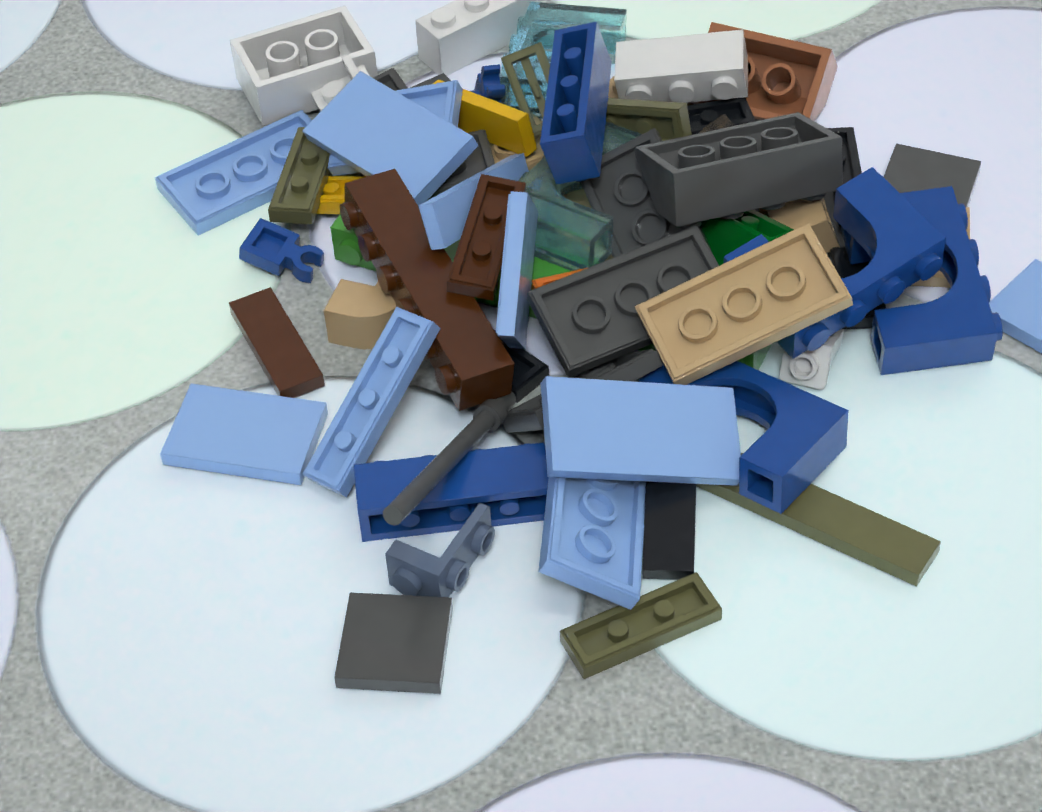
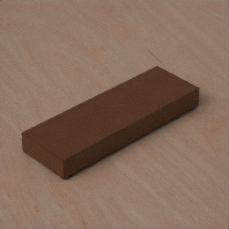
M481 174L448 276L447 292L494 300L501 277L508 194H511V191L526 192L525 182Z
M271 287L229 302L230 313L278 396L295 398L325 386L321 370Z

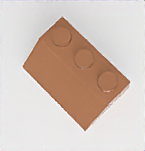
M711 22L708 33L742 30V28ZM743 29L748 55V97H746L754 119L764 120L799 112L815 121L826 106L838 68L832 49ZM718 100L699 101V102H690V103H692V104H701V103L712 102V101H718Z

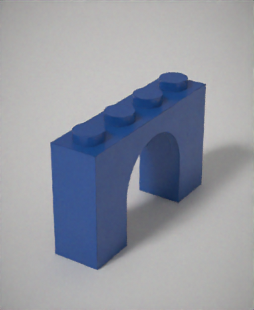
M873 167L836 188L833 218L866 250L871 259L870 263L858 273L841 278L852 296L853 305L777 341L792 359L807 350L814 351L820 348L828 340L829 336L845 326H855L869 311L882 303L889 304L895 301L903 293L904 289L920 279L922 281L930 279L942 266L946 237ZM760 234L725 255L723 264L769 241Z
M952 186L900 193L946 237L943 263L939 270L944 274L951 289L940 298L931 302L874 310L870 338L880 375L992 360L996 341L1002 340V322L1000 315L997 312L992 313L989 305L991 299L990 284L987 276H980L978 270L979 250L976 240L969 239L967 235L968 217L965 205L957 203ZM841 226L850 264L871 261L866 250Z
M735 361L687 384L733 388L736 415L750 418L767 429L739 457V494L780 514L847 447L849 410L739 361ZM664 365L644 375L638 381L673 384Z

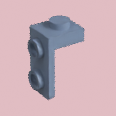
M483 503L478 504L440 558L396 539L385 553L389 585L393 586L403 595L450 597L453 591H460L468 578L471 565L478 555L483 556L488 552L494 540L495 529L491 526L490 506Z

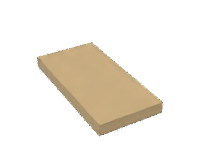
M808 223L635 306V309L673 384L687 385L852 306L853 301L852 296Z

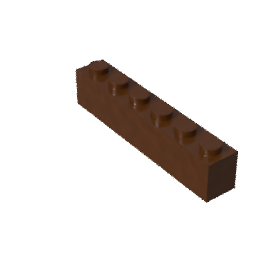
M396 169L345 183L344 203L340 204L343 224L347 230L353 229L358 237L359 249L364 260L367 262L372 261L377 270V279L382 291L385 294H391L396 307L431 320L441 328L423 359L424 361L429 360L435 369L436 381L440 391L444 395H450L459 411L482 404L487 399H497L511 394L515 363L475 298L447 292V280L453 262L444 248L431 250L419 207Z

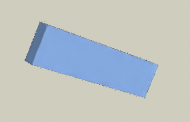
M524 153L510 155L419 205L431 250L446 248L461 239L481 174L525 182L526 192H528L530 198L535 196Z
M399 307L395 308L302 475L347 498L355 483L354 465L367 462L441 329L431 320Z

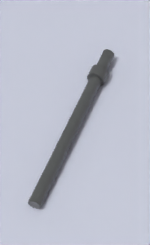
M511 391L509 395L485 400L474 411L473 420L383 510L385 521L390 525L400 524L486 433L496 431L506 420L507 411L515 404V394Z

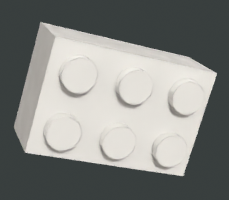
M346 5L229 40L236 79L262 126L272 124L300 110H303L304 113L319 110L311 93L331 81L348 76L341 58L349 54L356 67L364 64L370 77L373 78L378 75L375 51Z

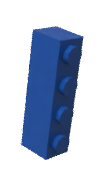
M597 21L558 29L554 33L540 145L556 185L574 181L581 182L590 178L600 177L612 62Z
M545 442L469 451L398 525L388 524L383 517V510L437 455L354 465L357 511L362 542L460 531L479 503L490 506L492 527L544 521L549 479L547 477Z

